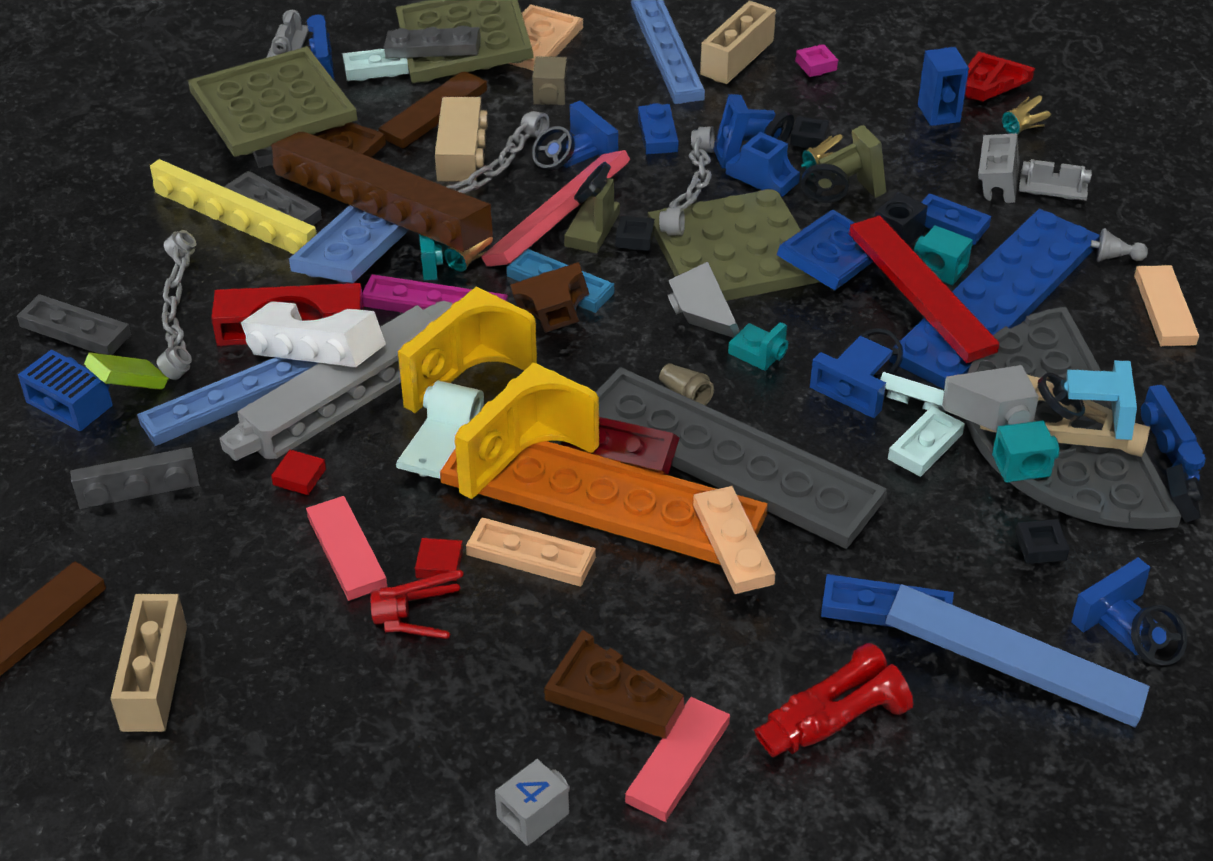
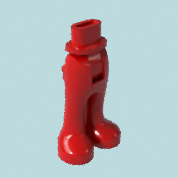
M866 643L855 649L851 660L834 674L809 689L790 696L788 702L768 714V722L754 729V733L758 741L772 757H776L786 750L793 754L799 750V744L802 747L816 744L835 734L856 717L873 707L883 705L893 715H901L913 708V696L899 669L894 664L887 666L886 657L882 650L876 645ZM861 684H864L854 692L847 695L845 698L838 701H834L837 697L847 692L848 690L853 689Z

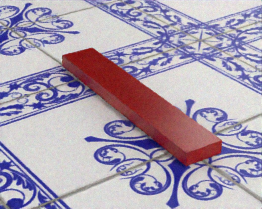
M880 215L850 225L849 235L966 363L998 353L1000 342Z

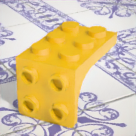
M476 286L398 350L404 408L416 413L423 407V397L428 386H433L437 380L451 383L465 370L474 365L485 362H503L524 371L533 362L537 363L536 321L534 316L527 310L521 309Z
M533 362L517 378L510 380L506 388L492 401H488L468 424L462 425L457 431L454 443L456 447L459 493L473 499L520 452L539 442L563 441L593 453L599 447V397L596 392L587 386L578 384L553 370Z

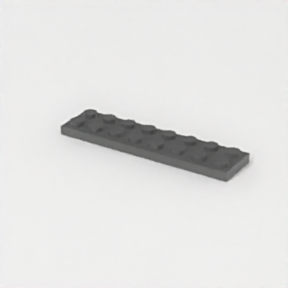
M622 367L596 391L599 397V417L671 432L677 435L680 439L671 466L719 489L733 486L736 495L768 503V512L845 549L850 546L886 500L887 488Z

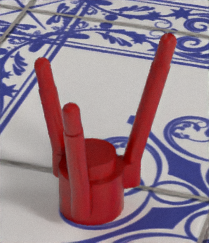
M456 570L395 587L380 588V590L371 591L373 623L384 624L385 633L404 632L448 639L450 637L449 631L400 621L401 618L409 616L408 601L458 592L460 590L459 584L436 585L462 578L464 575L463 571Z

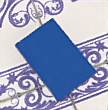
M835 210L829 211L783 242L776 254L833 290L838 289L874 262L849 235L850 225L855 222Z

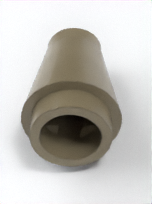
M671 363L665 365L660 372L659 380L668 389L705 406L711 400L714 393V385L706 374Z

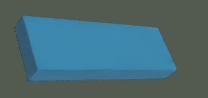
M527 249L510 263L506 270L507 277L522 281L568 265ZM582 271L590 295L581 299L577 306L596 313L614 294V283Z

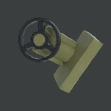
M864 125L852 130V144L818 160L819 164L809 167L803 173L801 187L810 199L822 203H832L842 199L848 192V177L856 173L857 180L874 198L886 193L882 144ZM812 173L816 176L815 185L817 189L815 193L807 187L805 182L806 178ZM835 185H845L844 189L838 194L831 196L821 195L823 191H829Z
M606 162L601 163L590 174L574 196V199L579 204L584 203L564 235L565 247L597 253L620 214V202L614 201V179L607 178L611 166Z

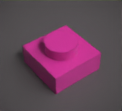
M824 44L796 51V62L809 77L821 76L824 73L837 71L838 59Z

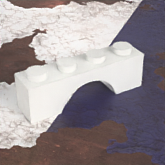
M271 301L241 322L246 335V342L253 355L357 367L386 345L374 311L346 309L326 318L302 321L296 304Z

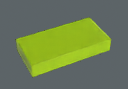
M89 352L84 363L105 384L160 390L164 389L168 381V377L145 359Z

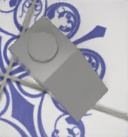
M708 262L668 280L673 293L667 296L676 315L683 312L689 324L734 338L740 332Z
M1018 365L947 376L942 406L946 412L997 431L998 426L1034 422L1039 396L1023 366Z

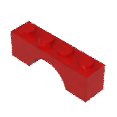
M361 283L215 290L211 319L217 346L246 345V335L241 322L269 302L296 304L302 321L322 319L346 309L364 310Z

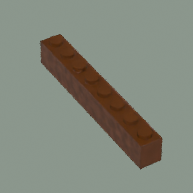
M304 131L297 132L271 144L273 167L276 175L462 252L493 236L491 206L487 202Z

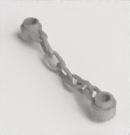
M536 111L526 113L522 117L521 125L508 138L506 147L500 153L499 158L495 159L488 166L486 165L472 173L468 179L454 185H448L447 187L456 190L468 184V187L458 190V192L464 194L471 190L479 189L488 183L494 176L500 174L510 165L516 156V152L522 150L524 142L529 137L538 138L543 131L549 128L550 120L548 115ZM513 140L516 144H519L518 147H516V145L512 143ZM507 152L511 153L508 158H504ZM499 163L500 167L497 170L493 171L492 168ZM484 173L487 177L478 183L474 178Z
M699 127L698 130L692 131L691 146L693 150L689 153V158L695 166H699V171L693 175L687 192L674 199L666 211L660 212V231L667 232L668 236H682L684 234V209L697 200L701 188H705L710 182L712 173L705 170V166L711 162L707 153L714 152L715 134L713 127ZM685 198L687 199V202H685L682 205H679L680 201H682Z
M185 230L172 233L164 241V249L173 258L175 265L171 276L165 281L163 290L165 303L163 305L162 323L167 331L165 339L168 342V348L157 358V366L166 377L172 380L181 378L190 369V363L192 362L191 355L186 350V343L183 340L184 332L179 326L178 319L175 317L177 305L180 303L182 294L180 281L185 268L189 267L190 256L195 252L196 246L195 238ZM177 287L176 296L168 297L169 288ZM169 306H171V312H168Z

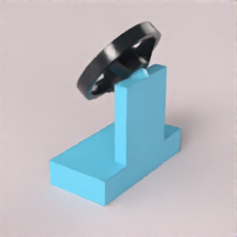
M1114 360L1113 372L1067 370V381L1057 374L1048 372L1038 380V389L1046 403L1060 416L1071 421L1078 420L1085 413L1083 400L1111 401L1115 439L1132 440L1137 404L1131 361ZM1046 381L1053 383L1054 388L1052 391L1055 397L1050 393ZM1059 402L1066 406L1072 405L1076 408L1077 413L1066 409Z

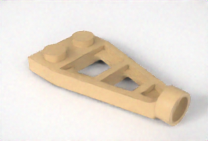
M1027 375L1039 396L1038 400L1045 401L1038 389V380L1040 378ZM1046 381L1050 393L1055 397L1052 391L1054 388L1053 383ZM1083 400L1085 405V413L1083 415L1103 424L1102 430L1074 428L1071 426L1072 421L1064 417L1056 423L1045 422L1051 436L1054 435L1058 443L1121 449L1127 454L1138 457L1143 456L1151 428L1135 423L1132 440L1115 439L1112 410L1091 400ZM1059 402L1066 409L1077 413L1076 408L1072 405L1066 406ZM980 425V429L997 432Z

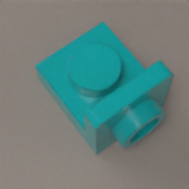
M419 234L423 281L436 280V265H443L444 252L450 246Z
M779 322L770 332H767L748 323L729 342L728 354L766 371L776 360H781L788 349L789 343L786 340L787 325Z

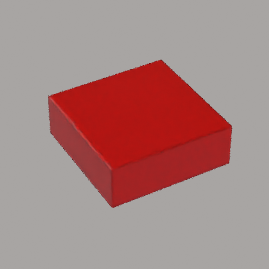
M289 450L271 475L272 483L277 487L309 495L326 470L325 459Z
M422 538L415 565L416 578L425 579L459 570L463 553L462 541Z

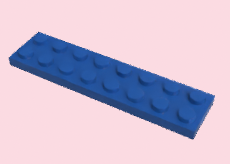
M1038 209L952 292L992 335L1006 326L1011 329L1021 324L1026 319V316H1029L1095 249L1091 247V240L1099 241L1100 235L1087 230L1083 226L1075 225L1057 217L1051 212ZM926 318L918 323L900 341L903 348V360L900 367L943 389L945 388L947 376L966 374L972 362L966 363ZM898 355L891 356L889 362L895 364Z

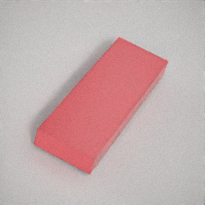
M345 496L306 508L307 518L348 601L370 594L371 591L387 587L386 576Z
M690 697L666 739L662 738L625 793V803L666 822L730 724V714Z

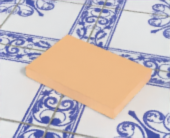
M529 5L522 13L534 58L520 63L508 64L534 71L535 56L556 57L582 30L583 19L539 6Z

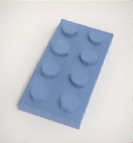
M349 205L289 258L290 269L292 272L306 274L309 277H323L337 280L339 283L344 284L354 283L409 229Z

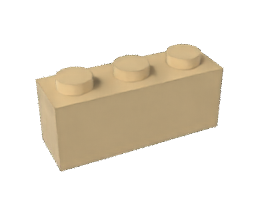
M750 0L702 42L700 75L711 78L716 82L728 84L774 41L776 9Z
M442 97L435 149L437 181L461 182L468 179L478 168L484 167L488 111L482 110L481 97Z
M135 594L110 698L121 732L166 731L187 630L179 594Z

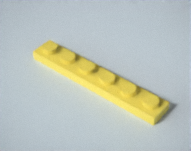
M158 159L150 165L153 186L157 194L286 250L291 254H295L316 235L315 226Z

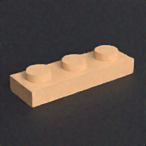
M733 486L694 494L693 506L734 594L774 585L775 572Z

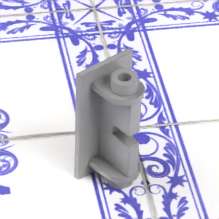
M291 9L284 12L283 24H280L266 58L303 47L309 31L307 26L302 25L301 16L298 11Z
M1030 159V162L1023 161L1019 183L1020 192H1027L1032 195L1057 196L1068 200H1087L1088 184L1090 183L1092 170H1085V166L1061 163L1058 174L1053 173L1054 162Z

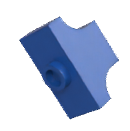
M759 132L743 145L741 151L726 163L727 175L760 190L773 189L779 192L781 197L799 183L800 171L796 170L789 162L787 156L788 144L762 132Z

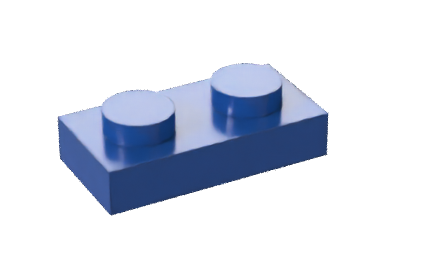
M655 103L648 106H638V120L646 154L678 152L679 141L670 104L661 105Z
M929 193L921 202L928 206L925 222L927 228L932 229L934 225L973 239V245L978 242L990 227V215Z

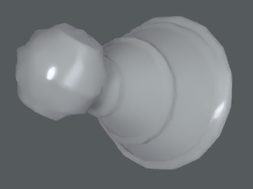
M1105 228L1101 231L1099 241L1091 240V247L1097 248V262L1128 254L1132 260L1143 261L1148 255V248L1145 244L1140 242L1134 243L1132 246L1128 245Z

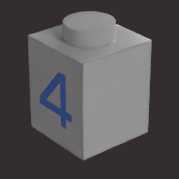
M538 759L495 790L497 818L526 846L530 845L569 814V785L560 772L555 769L550 771Z

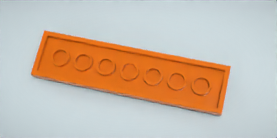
M544 441L525 448L478 493L721 565L693 506L694 494L716 490L712 487ZM455 448L441 469L440 478L441 483L459 488ZM737 495L756 535H758L767 515L768 503Z

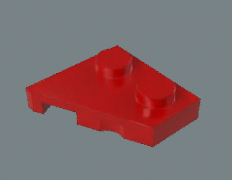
M978 51L968 64L969 71L965 97L980 101L990 99L1031 81L1035 68Z

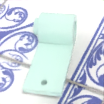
M439 380L433 386H428L423 397V407L427 409V419L397 460L396 468L418 473L421 477L430 476L441 479L440 471L456 448L454 439L457 431L462 425L468 424L483 408V391Z

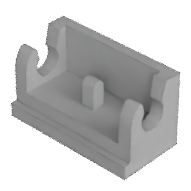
M1017 133L983 136L978 178L982 179L983 193L988 201H991L992 198L991 189L1000 187L1003 189L1005 202L1015 203L1020 165Z

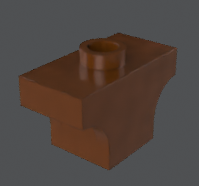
M579 262L510 284L517 306L538 318L545 333L579 322L576 312L577 305L581 299L590 295Z

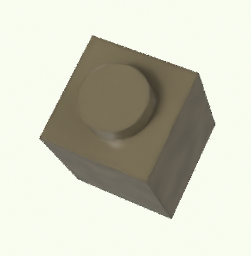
M535 56L533 104L565 105L567 57Z

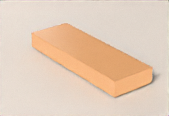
M1172 265L1137 266L1134 277L1160 346L1197 345L1199 334Z
M482 517L466 544V554L581 587L596 558V548Z

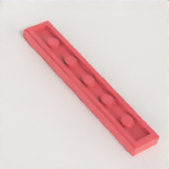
M626 150L602 154L481 256L485 265L492 267L512 263L580 205L574 199V196L585 180L601 163L606 162L611 166L607 178L613 177L627 165L630 158Z

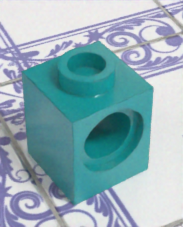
M934 225L926 236L919 237L914 252L942 282L954 285L968 268L973 239Z
M1044 420L998 426L992 456L1004 482L1050 477L1054 461L1059 457V444L1057 438L1054 435L1051 436Z

